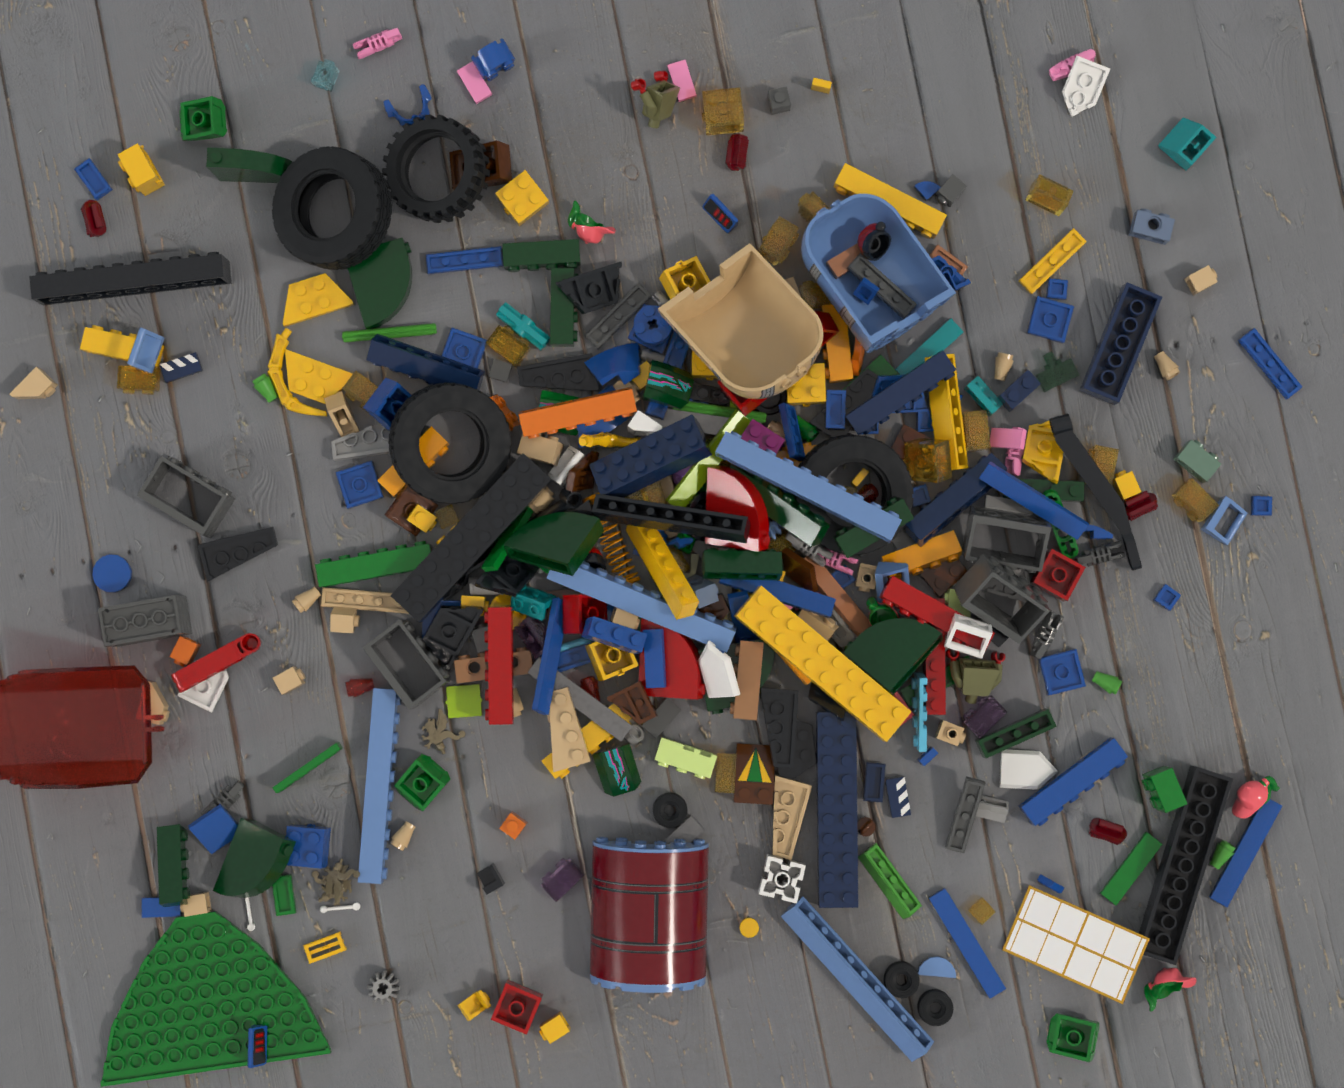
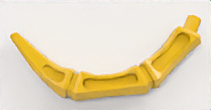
M285 328L281 335L276 334L273 351L267 365L269 368L267 373L279 400L290 411L305 415L327 416V411L305 405L295 396L293 397V394L284 383L283 371L281 369L284 353L289 344L287 338L292 333L288 328Z
M600 432L594 435L582 434L579 437V445L590 448L596 445L605 448L607 446L610 448L615 446L626 447L641 438H627L609 432Z

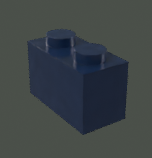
M1027 370L1002 392L998 398L1010 412L1041 383Z

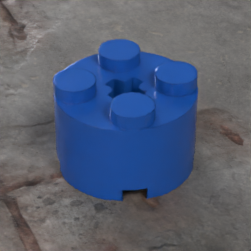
M503 38L500 39L501 43L499 44L494 41L477 52L479 56L476 58L474 55L471 57L483 79L487 78L488 81H491L498 77L497 73L504 69L506 72L514 67L515 57Z
M656 305L645 306L636 314L634 319V332L637 339L649 347L664 344L672 333V327L660 315L658 311L660 306ZM656 323L657 329L653 328L650 330L649 324Z

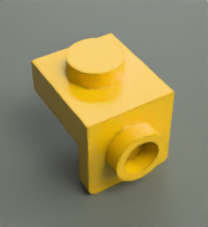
M419 504L415 506L406 519L425 533L428 530L431 531L437 523L435 521L437 517Z
M479 990L457 1006L467 1021H470L482 1011L491 1007L489 996L482 992V990Z

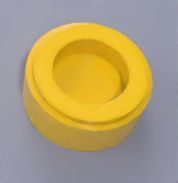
M748 917L741 921L739 929L743 936L751 938L758 933L759 925L755 919Z

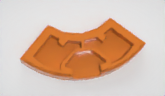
M856 337L851 362L853 375L859 376L865 350Z

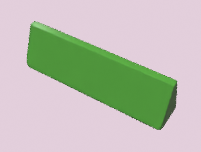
M877 843L858 856V859L902 919L910 917L922 906Z

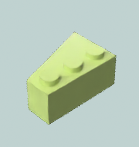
M661 737L655 756L658 765L667 768L671 765L676 767V771L686 774L689 771L695 773L694 776L701 779L711 778L717 759V754Z

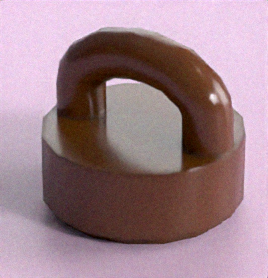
M862 817L857 821V829L860 835L867 837L874 833L876 826L872 819Z

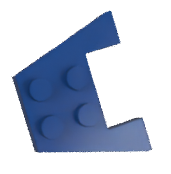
M878 375L871 397L904 375ZM921 393L922 397L914 403L909 401L905 404L906 408L899 413L917 412L916 431H934L924 393ZM878 422L872 426L874 429L868 434H879Z

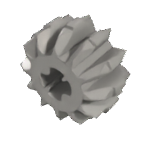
M384 970L382 976L379 972H376V978L371 977L369 979L372 984H368L367 989L373 991L369 992L368 996H376L373 1002L380 998V1003L383 1005L385 999L388 1003H391L392 997H398L395 991H399L401 987L395 985L399 982V979L392 980L394 973L387 977V971ZM382 983L383 986L385 984L388 986L386 992H384V989L382 991L380 989Z

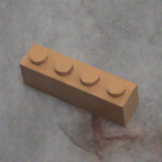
M740 640V644H736L735 656H738V664L734 663V672L737 675L736 679L740 695L735 696L734 702L730 703V714H733L735 719L757 720L763 642Z

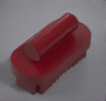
M732 134L730 140H728L725 164L731 171H739L746 167V153L749 140L745 135Z
M95 200L86 201L82 205L81 212L85 221L87 235H90V237L102 236L106 232V224L101 205Z
M1144 491L1125 500L1124 506L1128 520H1135L1143 514L1145 515L1152 512V510H1156L1158 508L1156 495Z
M1094 818L1090 822L1089 834H1091V837L1118 845L1127 836V831L1122 825L1101 818Z

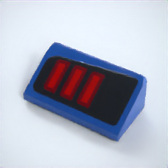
M711 194L703 204V209L726 233H729L738 225V219L714 194Z
M252 1025L248 1030V1068L262 1066L267 1063V1025Z

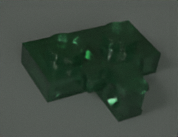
M1051 351L1043 356L1047 364L1044 366L1045 371L1036 375L1043 391L1046 392L1079 376V373L1071 358L1061 362L1060 358L1056 360Z

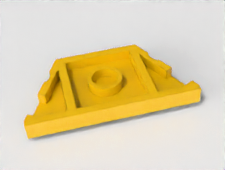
M326 273L289 284L283 326L287 327L353 306L354 302Z
M285 350L289 391L325 404L324 398L340 392L356 376L353 373L290 350Z
M1046 421L1043 424L1029 425L1022 462L1054 484H1058L1063 451L1055 441L1050 423Z

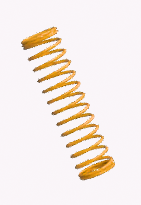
M596 494L586 497L582 502L585 503L591 499L592 504H594ZM618 524L604 527L603 529H606L604 530V532L614 528ZM616 531L600 537H607L600 542V545L611 543L610 545L606 546L602 551L607 552L614 550L613 552L609 553L605 558L610 559L617 557L611 562H609L608 565L612 566L620 564L611 570L612 573L623 571L618 574L620 576L621 574L634 568L635 565L615 570L632 560V558L617 563H613L617 559L629 554V551L618 555L610 556L616 551L626 547V544L605 550L608 547L614 545L615 543L623 540L622 537L613 541L603 543L607 539L621 532ZM638 572L622 576L624 578L628 577L626 578L627 582L632 584L641 579L640 576L632 578Z

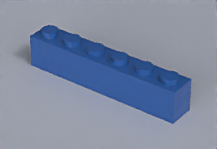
M1110 737L1018 806L1032 825L1036 826L1038 824V826H1041L1048 821L1047 817L1052 813L1055 815L1064 809L1063 805L1068 801L1072 803L1078 799L1080 792L1090 790L1095 786V781L1098 779L1103 780L1109 776L1111 769L1114 767L1117 769L1125 764V759L1128 756L1115 738Z

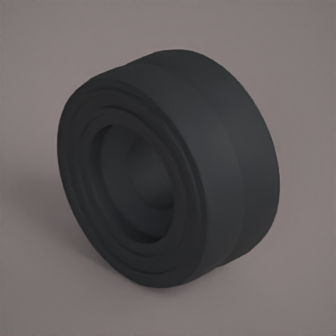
M664 793L654 802L653 816L656 822L665 828L678 827L687 817V804L676 793ZM667 805H673L676 808L674 815H666L664 809Z
M894 962L888 966L884 973L885 987L895 997H910L919 987V974L908 962ZM900 974H904L907 977V982L904 985H899L896 982V978Z
M931 989L924 992L917 1003L920 1017L931 1026L944 1025L953 1015L952 1000L941 990ZM934 1002L941 1005V1009L937 1013L930 1011V1005Z

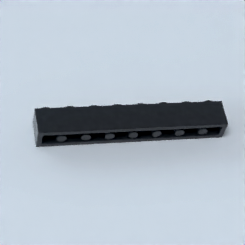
M596 494L592 508L593 515L598 517L600 521L747 543L751 526L746 516Z

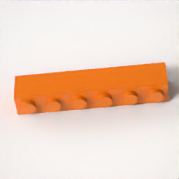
M632 387L520 411L518 415L523 436H528V439L539 437V433L543 432L554 434L561 428L572 430L577 428L579 424L590 426L596 424L597 420L603 419L604 422L615 420V416L622 415L623 418L634 415L633 412H637Z

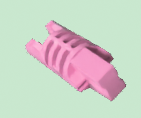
M398 28L389 31L387 29L355 42L353 47L355 50L365 48L357 53L358 59H363L375 52L393 46L395 42L402 39Z
M1094 49L1077 53L1050 68L1048 73L1051 79L1057 81L1068 77L1076 56L1094 62L1096 56Z
M1013 427V428H1012V429H1023V430H1026V429L1021 428V427ZM1007 449L1006 455L1008 457L1005 458L1004 465L1007 467L1008 473L1014 476L1020 475L1023 460L1021 457L1024 455V450Z
M830 549L827 550L833 553L831 559H827L817 553L825 560L826 566L853 575L854 571L852 569L841 566L843 560L851 564H857L858 559L853 557L845 558L842 553H837Z

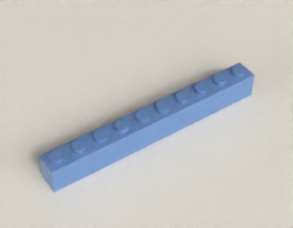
M725 432L715 451L716 456L891 543L902 521L897 513L893 511L886 512L881 509L882 506L875 502L868 503L864 501L863 496L857 493L852 495L846 492L847 489L839 484L834 486L828 483L829 480L821 475L816 477L811 474L812 471L803 466L798 468L793 465V461L787 458L782 460L776 457L777 454L772 450L766 449L764 451L758 448L759 444L754 441H744L741 439L742 436L736 432Z
M585 561L582 562L573 576L550 570L546 578L704 644H707L710 640L716 645L717 649L726 653L737 629L733 622L719 620L714 614L709 612L702 613L698 611V608H696L693 616L676 620L660 592L646 590L639 583H629L624 577L619 575L614 577L602 568L595 569L590 567V564Z
M373 688L359 859V883L382 884L388 875V868H385V860L389 859V848H386L387 840L390 841L391 837L388 821L392 820V810L389 808L390 802H393L394 790H391V783L395 782V771L392 770L393 763H396L397 752L394 751V745L398 743L399 733L396 732V724L399 725L400 713H397L398 705H401V699L394 689Z
M803 896L798 899L797 904H791L781 915L782 919L911 1062L925 1055L934 1043L932 1038Z

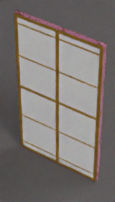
M1029 885L1002 950L1123 1004L1145 949L1150 942V938Z

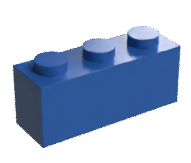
M592 616L586 618L581 637L632 654H638L643 651L647 634Z

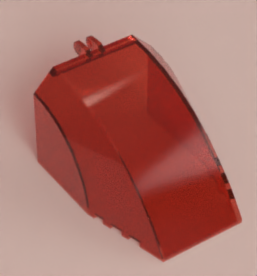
M135 665L21 670L18 674H12L7 676L6 679L0 680V779H6L14 785L19 784L24 789H83L138 783L152 763L151 732L164 731L162 726L151 727V720L164 719V715H151L149 682Z

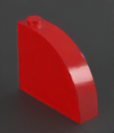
M720 465L707 467L706 510L746 516L751 526L747 543L705 537V544L758 552L768 549L770 543L768 513L757 488L746 476L732 468Z
M641 618L640 632L648 629H664L665 688H646L644 648L642 653H640L639 681L642 682L647 695L696 700L703 698L706 688L705 684H703L698 663L700 655L692 640L685 635Z

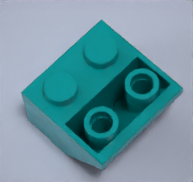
M1183 117L1161 141L1158 147L1186 171L1217 137L1202 124Z

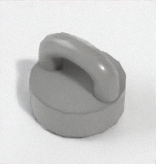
M631 724L632 728L624 738L631 744H637L643 740L644 733L640 726Z

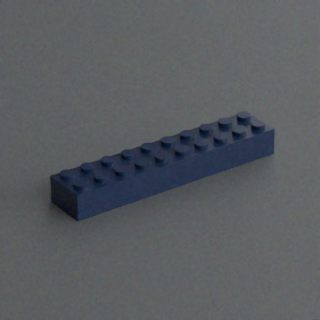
M816 712L819 908H858L856 718L849 712H846L844 721H840L831 712Z

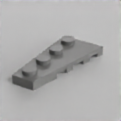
M379 423L374 426H368L357 433L353 432L331 441L334 462L390 454L388 444L390 431Z

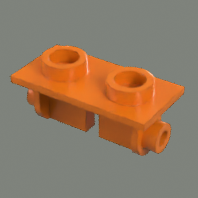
M497 394L489 397L502 410L506 417V422H508L510 432L513 430V427L520 425L517 415L509 410L506 406V401Z

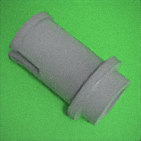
M661 290L657 291L654 294L655 296L652 297L660 307L669 301Z
M643 348L640 358L644 360L643 362L651 363L652 360L663 363L665 355L650 351V348Z

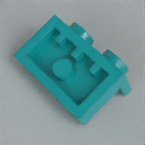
M979 376L963 388L988 417L1003 405L1001 400Z
M526 585L516 597L511 596L510 607H513L514 611L543 620L545 619L546 609L551 607L553 598H557V596Z

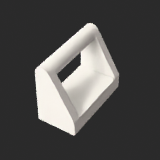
M638 410L627 428L628 432L635 436H648L661 430L662 426Z
M569 445L560 457L558 465L551 469L548 476L563 488L566 484L569 470L581 461L585 455Z
M954 613L944 647L982 659L993 634L992 625ZM956 629L982 637L980 650L952 641Z

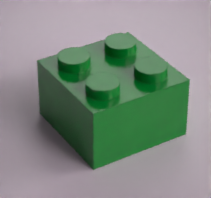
M1161 766L1142 774L1144 778L1142 784L1146 791L1149 790L1151 795L1149 800L1154 809L1156 808L1158 811L1167 813L1187 805L1172 767Z

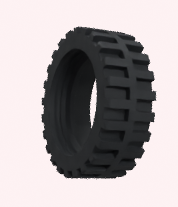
M431 114L425 115V120L416 117L413 119L414 123L412 125L405 123L402 126L404 130L401 133L395 132L393 135L396 138L393 144L388 143L386 147L389 149L388 156H383L386 168H382V174L387 176L386 181L391 190V198L396 200V204L406 210V212L428 222L429 220L435 223H441V220L451 222L454 216L464 217L466 209L472 211L475 208L473 203L476 199L481 201L483 196L480 195L482 188L487 189L488 186L485 182V177H490V170L486 169V164L490 163L489 157L483 153L487 150L483 144L479 143L480 138L461 123L452 118L448 119L443 115H437V118ZM437 137L447 138L454 141L463 152L464 172L455 190L447 197L438 201L424 200L417 196L410 186L409 167L416 151L427 141Z

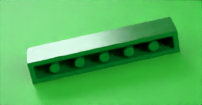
M421 541L414 543L415 546L407 547V544L395 546L396 550L388 551V548L377 549V553L369 554V551L357 553L358 557L350 558V555L339 556V560L331 561V558L322 559L319 564H315L318 585L321 588L414 571L431 553V544Z

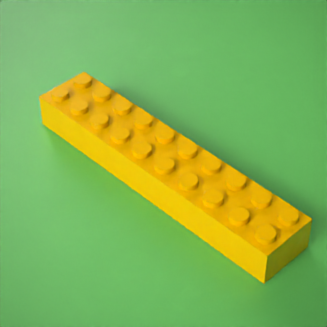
M758 586L734 615L735 618L882 741L887 742L911 713L907 707L763 586Z

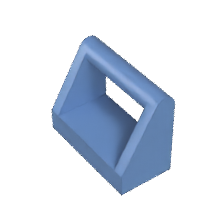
M140 327L127 364L152 374L165 338Z
M1227 496L1220 497L1201 530L1228 546L1248 513ZM1230 507L1239 514L1223 537L1215 530V527L1226 509Z
M878 562L875 571L877 601L879 603L883 601L879 596L888 581L887 576L901 572L902 581L910 585L907 563Z

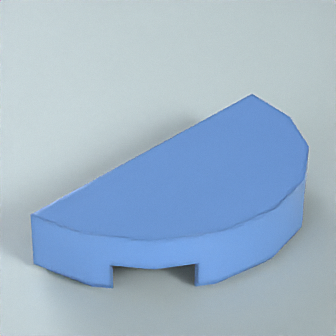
M939 956L929 957L923 961L917 971L919 975L956 978L953 965L945 958Z

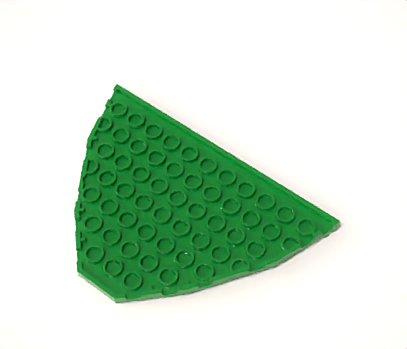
M217 911L187 917L179 916L175 918L171 926L142 962L139 972L111 1026L107 1046L108 1051L100 1086L248 1066V1030L252 1025H267V1063L330 1054L332 1051L306 996L258 942Z

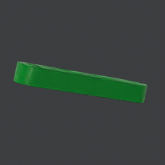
M1049 489L1043 493L1046 497L1052 495L1054 502L1063 507L1057 491ZM1051 524L1061 553L1070 559L1076 557L1079 549L1075 538L1068 534L1064 537L1059 536L1058 531L1060 529ZM1069 541L1072 552H1068L1065 542Z

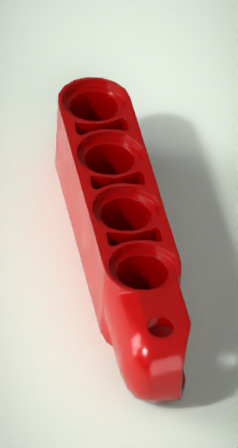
M253 633L245 634L173 673L171 678L176 684L179 693L192 688L256 652L261 646V639Z

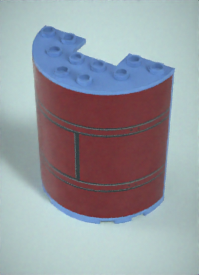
M597 837L596 840H593L590 942L591 983L595 985L599 982L601 987L607 989H615L618 986L622 991L642 993L672 992L675 988L686 991L694 989L696 984L698 987H701L706 983L709 843H705L703 839H694L693 842H686V839H674V842H670V844H666V841H654V844H647V841L642 840L631 844V841H627V838L623 837L616 838V841H608L607 837Z

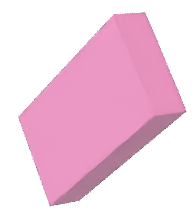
M686 60L667 65L672 83L680 87L677 96L678 102L697 97Z
M473 61L457 70L459 77L476 104L492 96V92Z
M992 428L989 447L1024 450L1027 431L1023 429Z

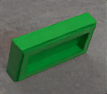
M292 874L282 875L272 885L276 916L297 913Z

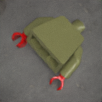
M666 71L654 72L655 81L658 83L648 86L646 90L644 79H635V81L631 82L632 90H639L641 93L640 97L644 103L642 114L650 118L648 126L651 128H659L661 120L671 116L680 87L667 82L668 73Z
M948 649L946 656L951 659L949 663L951 677L955 686L960 688L963 695H966V702L975 704L978 696L990 695L991 690L1001 682L1003 668L1001 662L1006 658L1004 653L999 654V659H997V651L991 653V660L959 658V661H957L956 658L959 656V651L954 650L955 656L952 657L950 649Z

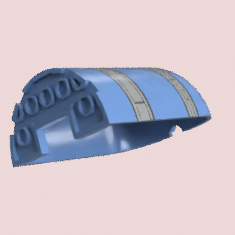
M855 194L842 201L838 199L830 205V210L825 207L819 210L805 229L801 242V254L805 267L867 353L878 350L902 336L915 326L919 320L922 322L934 310L945 304L956 294L897 210L878 196ZM885 223V231L891 236V244L886 253L879 260L870 262L917 304L905 319H902L877 295L874 296L869 305L853 295L861 281L850 271L836 279L826 264L828 260L857 244L860 232L869 224Z

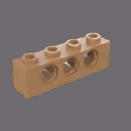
M527 647L515 648L516 652L513 653V657L518 659V666L513 668V676L528 674L527 672L534 664L532 650L527 651ZM478 653L477 658H470V655L458 656L459 660L454 661L457 684L485 680V670H488V662H485V653ZM473 662H477L480 665V670L477 673H473L470 670V665Z

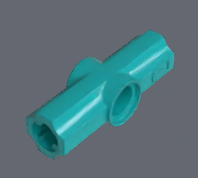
M505 302L496 313V316L509 325L511 330L521 338L528 340L540 351L548 344L550 336L539 329L529 317L520 314L508 303Z

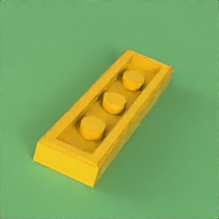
M1073 228L1018 282L1032 295L1087 241Z

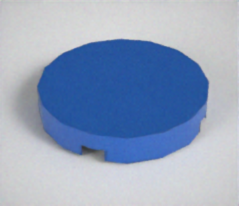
M109 554L101 557L95 563L92 576L94 583L99 589L105 592L116 593L129 585L132 579V569L125 558Z

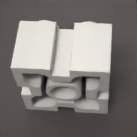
M767 854L763 868L767 872V876H761L758 893L774 898L775 893L780 894L781 900L797 904L800 887L796 884L797 880H803L805 863L789 860V863L786 864L783 863V858ZM784 874L787 879L779 883L777 877Z

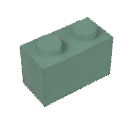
M1189 440L1173 460L1200 482H1208L1221 465L1218 461L1219 458L1212 452L1208 453L1203 449L1204 446L1199 441Z

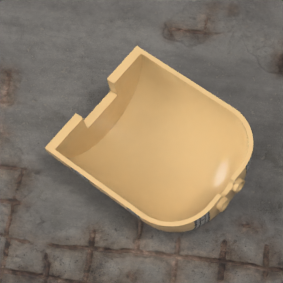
M749 243L719 265L720 275L695 293L690 287H687L659 307L658 311L674 331L731 392L744 398L764 399L787 390L807 374L820 352L823 342V326L814 310Z

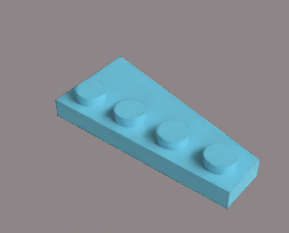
M914 672V678H911V688L915 689V697H912V708L915 709V716H912L913 728H916V735H913V746L919 752H927V726L924 725V721H927L926 706H923V702L927 701V692L924 685H927L928 678L922 672Z

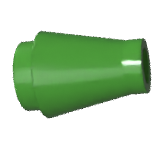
M265 373L252 381L255 385L253 387L268 403L278 398L270 377H267Z
M1096 671L1092 679L1093 682L1106 692L1115 695L1122 683L1118 679L1119 677Z
M1222 839L1220 843H1217L1209 864L1220 869L1235 854L1234 850L1236 848Z

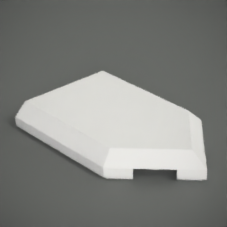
M1076 56L1062 90L1071 117L1096 105L1110 68Z
M709 640L698 659L708 698L740 695L731 657L725 652L719 651L715 647L716 645Z
M225 669L192 688L178 693L177 696L212 713L229 679L227 670Z
M1006 749L1001 752L999 788L1039 790L1058 771L1040 751Z

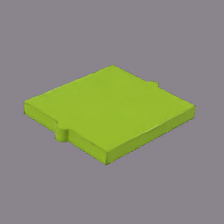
M480 684L446 687L447 701L445 703L448 707V718L482 716L481 702L483 699L481 698Z

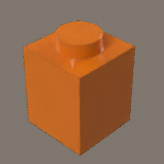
M180 636L170 657L175 659L174 663L182 667L193 663L202 644L185 636Z
M512 811L499 829L515 840L528 822Z

